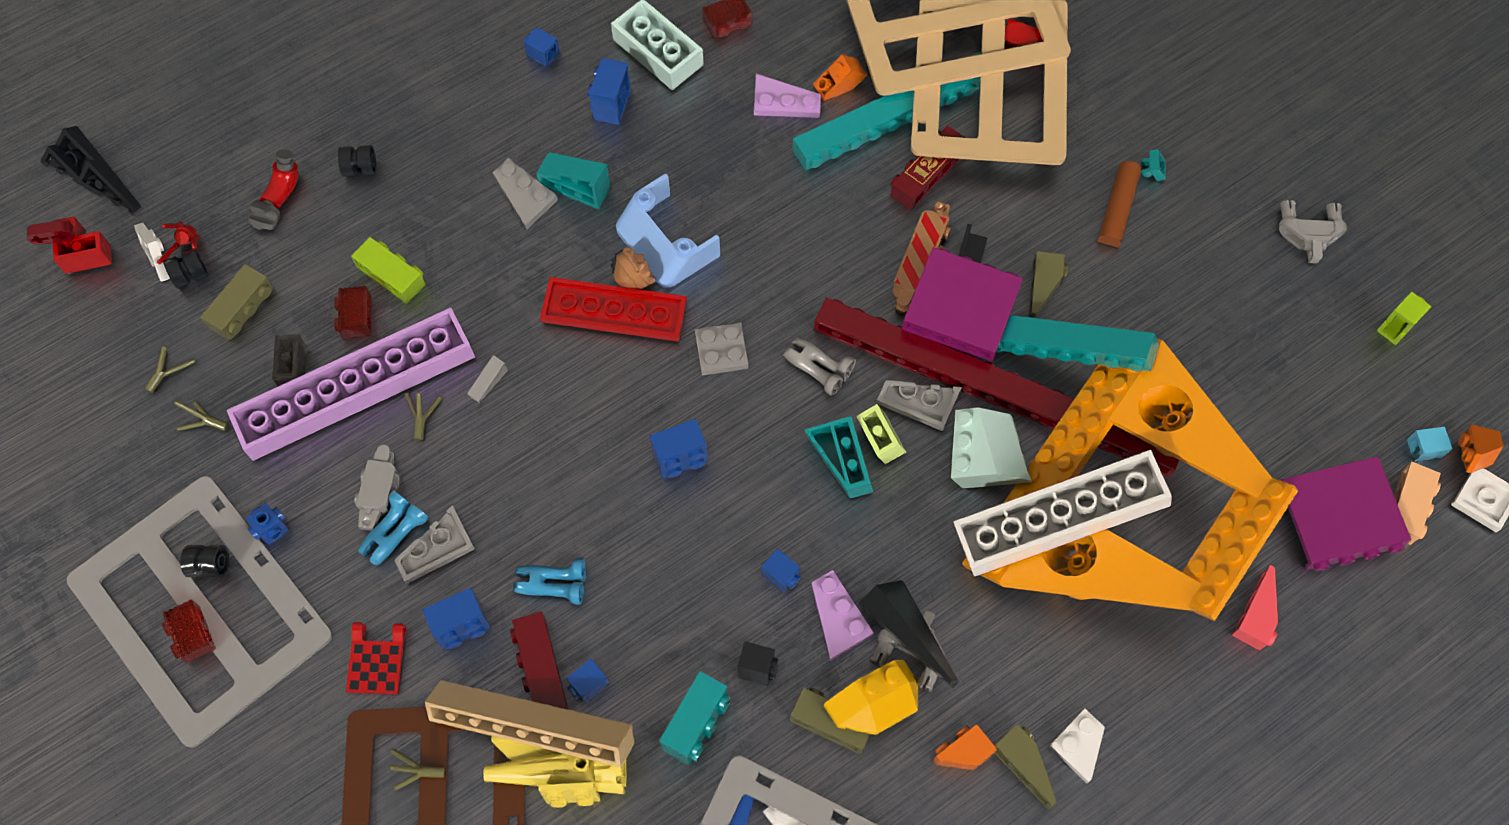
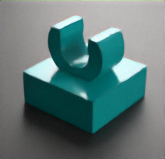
M1159 149L1150 151V158L1141 160L1143 167L1149 166L1147 169L1141 170L1143 177L1153 175L1156 181L1166 180L1164 157Z

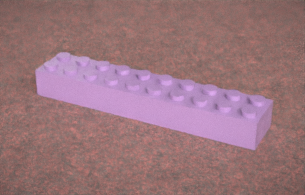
M448 308L226 411L244 452L254 461L471 360L475 356L452 308Z

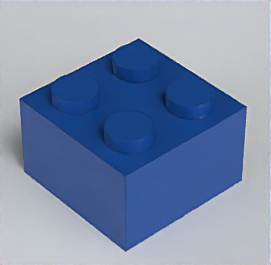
M602 58L600 65L595 67L594 82L589 85L587 92L594 120L620 124L631 91L628 63Z
M696 418L649 436L652 453L663 479L667 477L675 478L690 468L692 470L699 469L708 462L707 444Z
M468 588L422 609L434 639L443 649L456 648L462 644L463 640L470 637L473 639L478 638L491 628L482 605L472 588Z

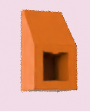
M841 54L813 85L818 94H821V99L826 101L853 90L867 74L858 59Z
M1470 424L1467 431L1460 435L1458 442L1462 450V461H1464L1465 469L1468 473H1473L1493 465L1504 446L1500 431Z
M977 724L971 729L967 725L956 734L958 738L952 744L946 741L935 750L938 755L933 761L936 765L974 770L991 757L997 749Z

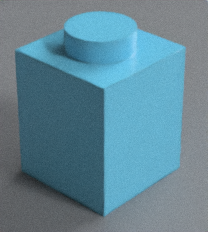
M1445 427L1416 430L1407 439L1414 462L1443 458L1452 450V440L1447 434Z

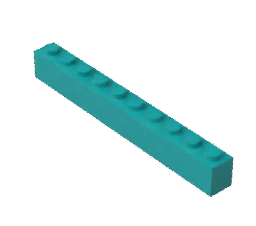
M981 51L971 56L981 55ZM980 77L941 84L939 108L944 105H951L957 99L963 96H970L980 89ZM914 90L883 96L793 138L794 154L806 171L810 168L819 167L823 162L831 158L836 159L846 151L855 150L863 143L870 140L874 141L889 131L893 132L908 122L912 123Z

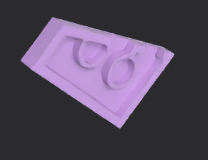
M756 74L754 115L820 118L821 94Z
M833 570L811 582L830 661L873 636L874 632Z

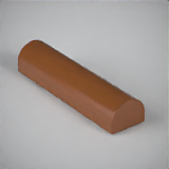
M1123 161L1119 164L1097 242L1117 248L1120 247L1142 170L1139 164L1132 161Z

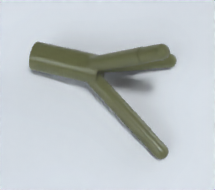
M163 345L157 369L144 389L154 393L163 377L196 363V360L191 359L162 372L167 353V347Z
M405 392L404 395L415 417L413 439L423 440L425 420L441 402L442 397L439 396L422 415L421 393H416L415 407L410 394Z
M178 400L174 402L175 405L202 419V421L178 426V431L209 425L222 431H226L229 427V422L210 416L197 401H194L193 404L198 411Z
M391 749V754L412 766L390 765L391 770L416 773L396 784L394 790H398L420 777L444 778L445 767L421 766L399 751Z

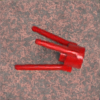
M181 221L163 224L162 227L164 229L177 228L174 233L176 242L157 260V264L165 261L180 245H188L192 242V248L196 249L200 235L197 234L195 228L189 224H183Z

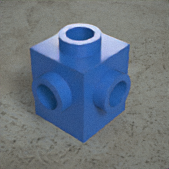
M267 503L253 509L250 515L245 518L251 525L248 531L256 540L262 538L268 545L272 544L289 530L282 522L285 516L277 507L271 509Z

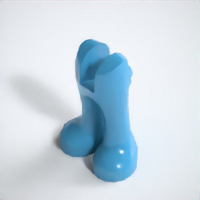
M392 491L388 497L391 505L389 512L366 536L358 549V552L363 557H366L379 544L370 558V562L376 566L387 559L400 541L414 527L424 524L429 519L425 513L413 504H410L395 491ZM406 514L397 528L387 536L390 529Z
M575 558L569 567L559 568L540 565L516 567L514 575L530 579L529 582H514V592L524 595L564 597L569 599L572 604H582L584 598L583 583L586 580L585 558ZM551 579L572 581L573 583L551 584L544 581Z

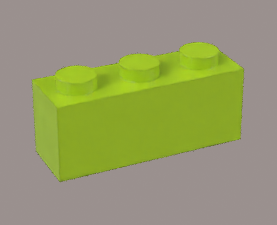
M369 237L351 255L358 269L406 304L426 285L422 277L423 272L417 266L412 265L411 267L399 253L393 254L390 252L388 246L380 240L376 242Z

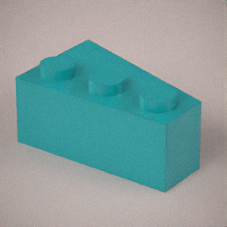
M549 152L536 173L538 181L546 188L596 209L601 207L611 189L607 164Z
M851 416L804 429L808 440L850 499L873 492Z

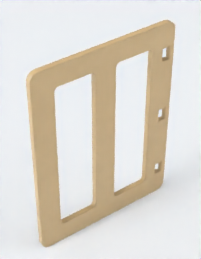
M846 0L875 90L882 96L1067 59L1071 51L1051 0H992L881 23L875 20L869 0ZM1024 15H1032L1034 17L1043 42L901 71L892 70L884 44Z
M920 0L919 15L992 0ZM1051 0L1067 38L1068 5L1064 0ZM1024 15V16H1020V17H1033V16H1032V15ZM1005 19L983 24L981 54L1004 50ZM943 32L918 37L916 67L942 62ZM1067 59L1044 64L1043 142L1005 141L1002 139L1003 72L980 77L978 137L975 139L943 137L938 134L940 85L914 90L911 151L914 155L1061 165L1066 159ZM918 123L926 124L925 132H918Z

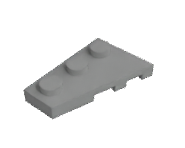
M509 158L493 172L494 178L505 196L509 199L516 214L522 220L526 230L558 201L557 195Z
M886 380L876 404L943 431L962 387L943 388L940 385L933 384L931 386H923L912 382Z
M453 505L446 510L447 513L439 521H435L429 527L430 529L420 539H416L394 560L406 584L475 549Z

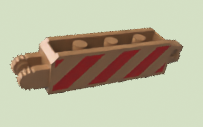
M937 201L932 211H924L920 216L894 279L892 292L897 297L895 309L899 315H905L908 311L932 248H944L941 245L942 240H947L951 227L948 226L950 219L948 217L950 205Z

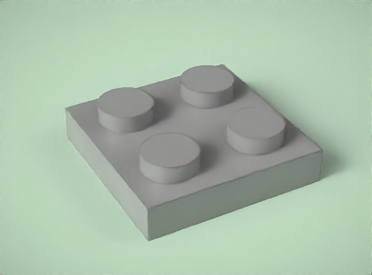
M741 323L695 329L702 375L748 369Z

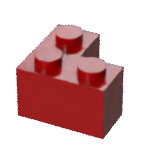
M75 216L51 221H67L74 226V237L72 240L52 243L54 262L65 274L112 264L111 245L100 231L86 234L85 228Z

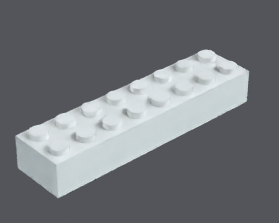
M1151 450L959 519L954 521V525L975 577L1171 506L1172 495Z

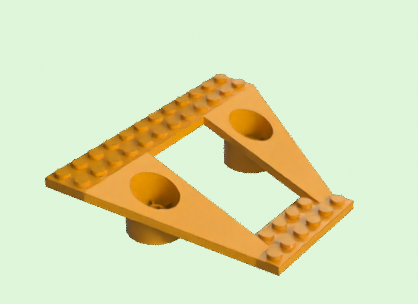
M1157 339L1159 348L1152 371L1143 370L1136 372L1129 368H1109L1098 364L1028 466L1027 471L1032 482L1016 484L1004 503L1077 477L1114 424L1155 446L1157 451L1163 455L1175 457L1235 489V492L1184 570L1180 572L1105 529L980 574V576L1002 587L1063 594L1079 600L1095 598L1190 610L1215 621L1298 490L1294 485L1272 478L1165 342ZM966 557L962 565L972 571Z

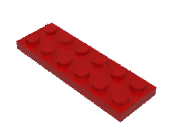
M549 277L540 320L544 323L679 342L687 296Z

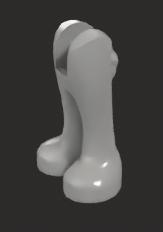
M799 337L792 341V345L801 353L792 348H787L784 353V357L791 364L822 383L825 392L830 396L835 395L840 390L843 381L845 382L849 378L856 364V359L850 356L843 358L841 361L836 360L814 344ZM813 361L820 363L822 366H824L834 374H831L821 369L820 367L815 365Z

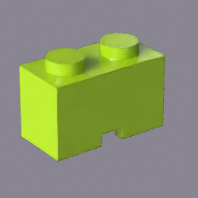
M1411 292L1376 331L1394 345H1397L1432 306L1422 297Z

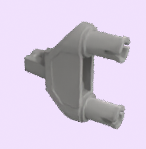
M1289 200L1280 203L1282 220L1279 222V231L1286 240L1298 249L1307 250L1308 263H1319V260L1323 257L1322 251H1325L1326 247L1346 232L1347 225L1342 220V205L1340 203L1336 204L1337 208H1335V203H1330L1326 206L1328 221L1296 218L1295 201L1291 200L1290 206Z
M926 610L923 617L943 652L934 633L935 629L930 627L936 614ZM884 629L878 635L879 643L872 658H870V662L876 665L881 656L878 667L886 665L893 649H898L914 658L916 657ZM925 666L919 681H917L918 687L923 688L925 681L928 679L925 690L931 692L938 675Z

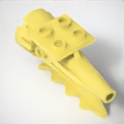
M494 736L491 738L492 743L511 761L485 765V782L537 786L546 803L552 807H565L567 803L576 802L580 806L593 805V802L600 801L599 792L625 794L624 787H626L627 783L626 759L622 767L503 738Z

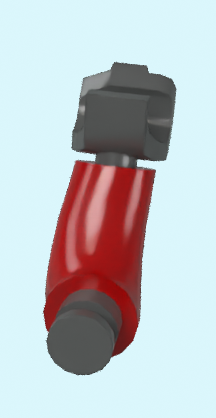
M282 149L276 152L277 160L272 165L273 173L271 180L259 200L254 201L250 205V210H253L247 223L252 224L254 228L259 230H273L280 217L278 209L290 196L299 179L298 164L293 161V152L290 150Z

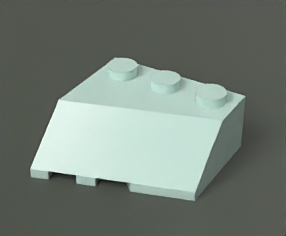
M978 407L955 410L951 479L962 488L1032 482L1026 468V460L1019 445V437L1011 414Z

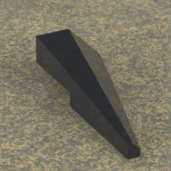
M78 126L63 128L56 144L47 147L40 161L42 164L51 165L56 168L58 173L69 175L73 178V181L98 195H105L111 199L112 203L123 205L129 209L130 213L137 211L141 207Z
M902 580L876 585L859 602L866 614L893 635L903 647L947 684L954 688L959 683L927 622Z

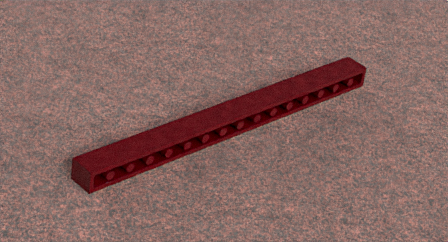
M826 297L814 320V331L951 388L962 387L961 392L1053 430L1074 401V398L1066 396L1060 390L1049 389L1042 386L1038 381L1020 377L1016 372L1000 369L994 363L983 362L969 353H961L947 345L939 344L902 330V326H895L881 317L868 315L862 309L846 306L837 299ZM1114 424L1097 447L1123 459L1151 450L1162 475L1169 478L1179 463V459L1163 455L1157 451L1155 446Z

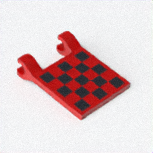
M354 622L352 624V643L346 686L347 693L399 694L403 646L407 631L406 626L401 623L394 624L392 628V642L364 641L366 625L361 622Z

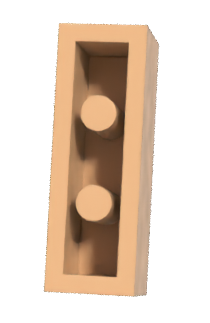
M1410 462L1401 471L1394 493L1395 500L1411 537L1409 545L1425 536L1428 528L1425 522L1434 509L1432 500L1441 487V483L1438 482L1441 473L1414 462Z

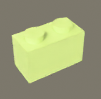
M878 404L856 416L876 455L885 464L906 453L887 415Z

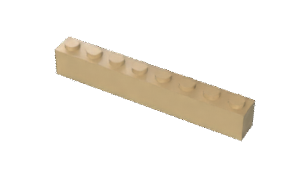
M440 680L425 701L429 721L622 767L634 745L631 724Z

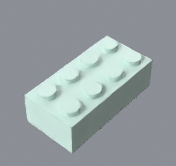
M645 0L637 2L611 23L613 40L671 90L675 89L704 65L703 49Z

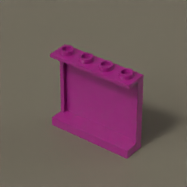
M933 247L904 318L902 330L992 362L1023 278L1018 277L1013 272L997 270L990 264H980L974 262L969 257H960L951 254L946 249Z
M1378 456L1280 480L1294 485L1298 490L1288 509L1308 560L1305 566L1306 570L1314 568L1315 571H1322L1330 568V564L1334 563L1347 565L1355 562V559L1364 557L1365 560L1373 559L1385 551H1389L1390 554L1398 553L1405 550V546L1411 541Z

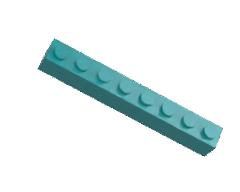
M1009 315L996 352L1007 351L1016 355L1029 354L1042 359L1050 357L1064 362L1072 360L1087 365L1101 364L1109 368L1123 367L1141 372L1143 370L1152 371L1159 344L1155 333Z

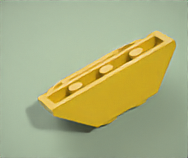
M893 660L854 681L825 702L823 706L838 728H849L877 735L918 711V680L904 660Z

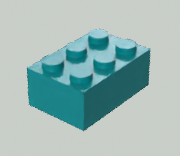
M699 671L659 740L662 751L688 766L691 765L693 760L697 762L704 750L702 746L705 738L710 739L716 730L717 724L715 723L718 715L723 716L729 707L730 701L728 700L730 696H728V686Z

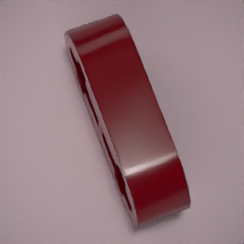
M67 221L39 223L27 227L26 239L35 245L67 242L74 237V226Z

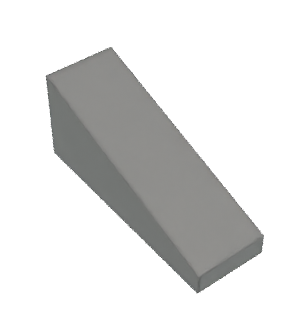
M493 355L467 395L480 403L508 371L505 362Z

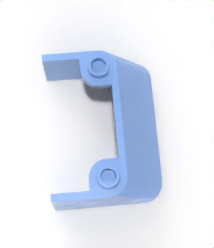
M667 174L662 175L638 190L616 222V229L620 238L628 247L634 250L635 254L644 255L643 261L648 262V268L651 270L657 284L663 288L675 286L720 257V238L718 235H715L700 246H697L689 238H680L671 243L646 213L656 204L670 196Z

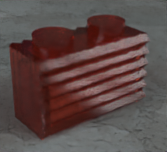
M722 0L702 8L703 21L712 38L718 36L725 37L734 30H743L752 24V12L745 0Z
M367 286L338 289V297L334 298L335 309L338 311V318H334L335 331L339 332L343 339L372 336V297Z
M188 600L177 607H173V609L163 612L165 622H162V627L166 635L172 637L174 644H171L170 648L176 659L180 658L188 663L216 650L201 607L195 601Z

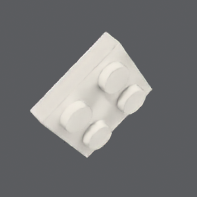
M1484 468L1469 473L1451 505L1497 533L1501 530L1509 516V483Z

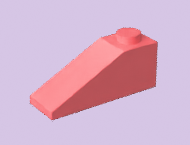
M1271 565L1262 572L1232 633V636L1259 651L1266 645L1271 646L1278 634L1274 631L1278 624L1275 567Z

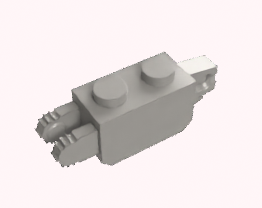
M385 444L377 447L374 459L367 460L366 467H363L361 471L360 490L356 491L354 498L355 505L359 509L358 527L361 530L372 531L378 525L381 516L385 517L391 508L388 499L389 494L392 491L397 492L401 476L394 467L395 455L391 452V448Z

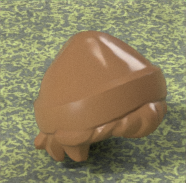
M625 247L616 256L614 280L617 284L626 288L642 289L649 284H653L656 280L648 268V262L643 261V254H635L632 248Z

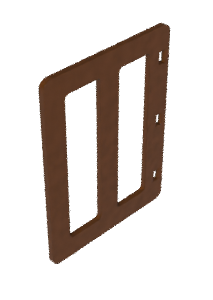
M426 707L369 709L352 712L347 721L342 825H370L375 737L378 735L410 733L421 734V766L445 767L444 778L420 777L418 825H446L449 734L453 731L470 730L429 721ZM494 745V764L511 761ZM494 782L493 825H509V816L517 815V825H525V785Z

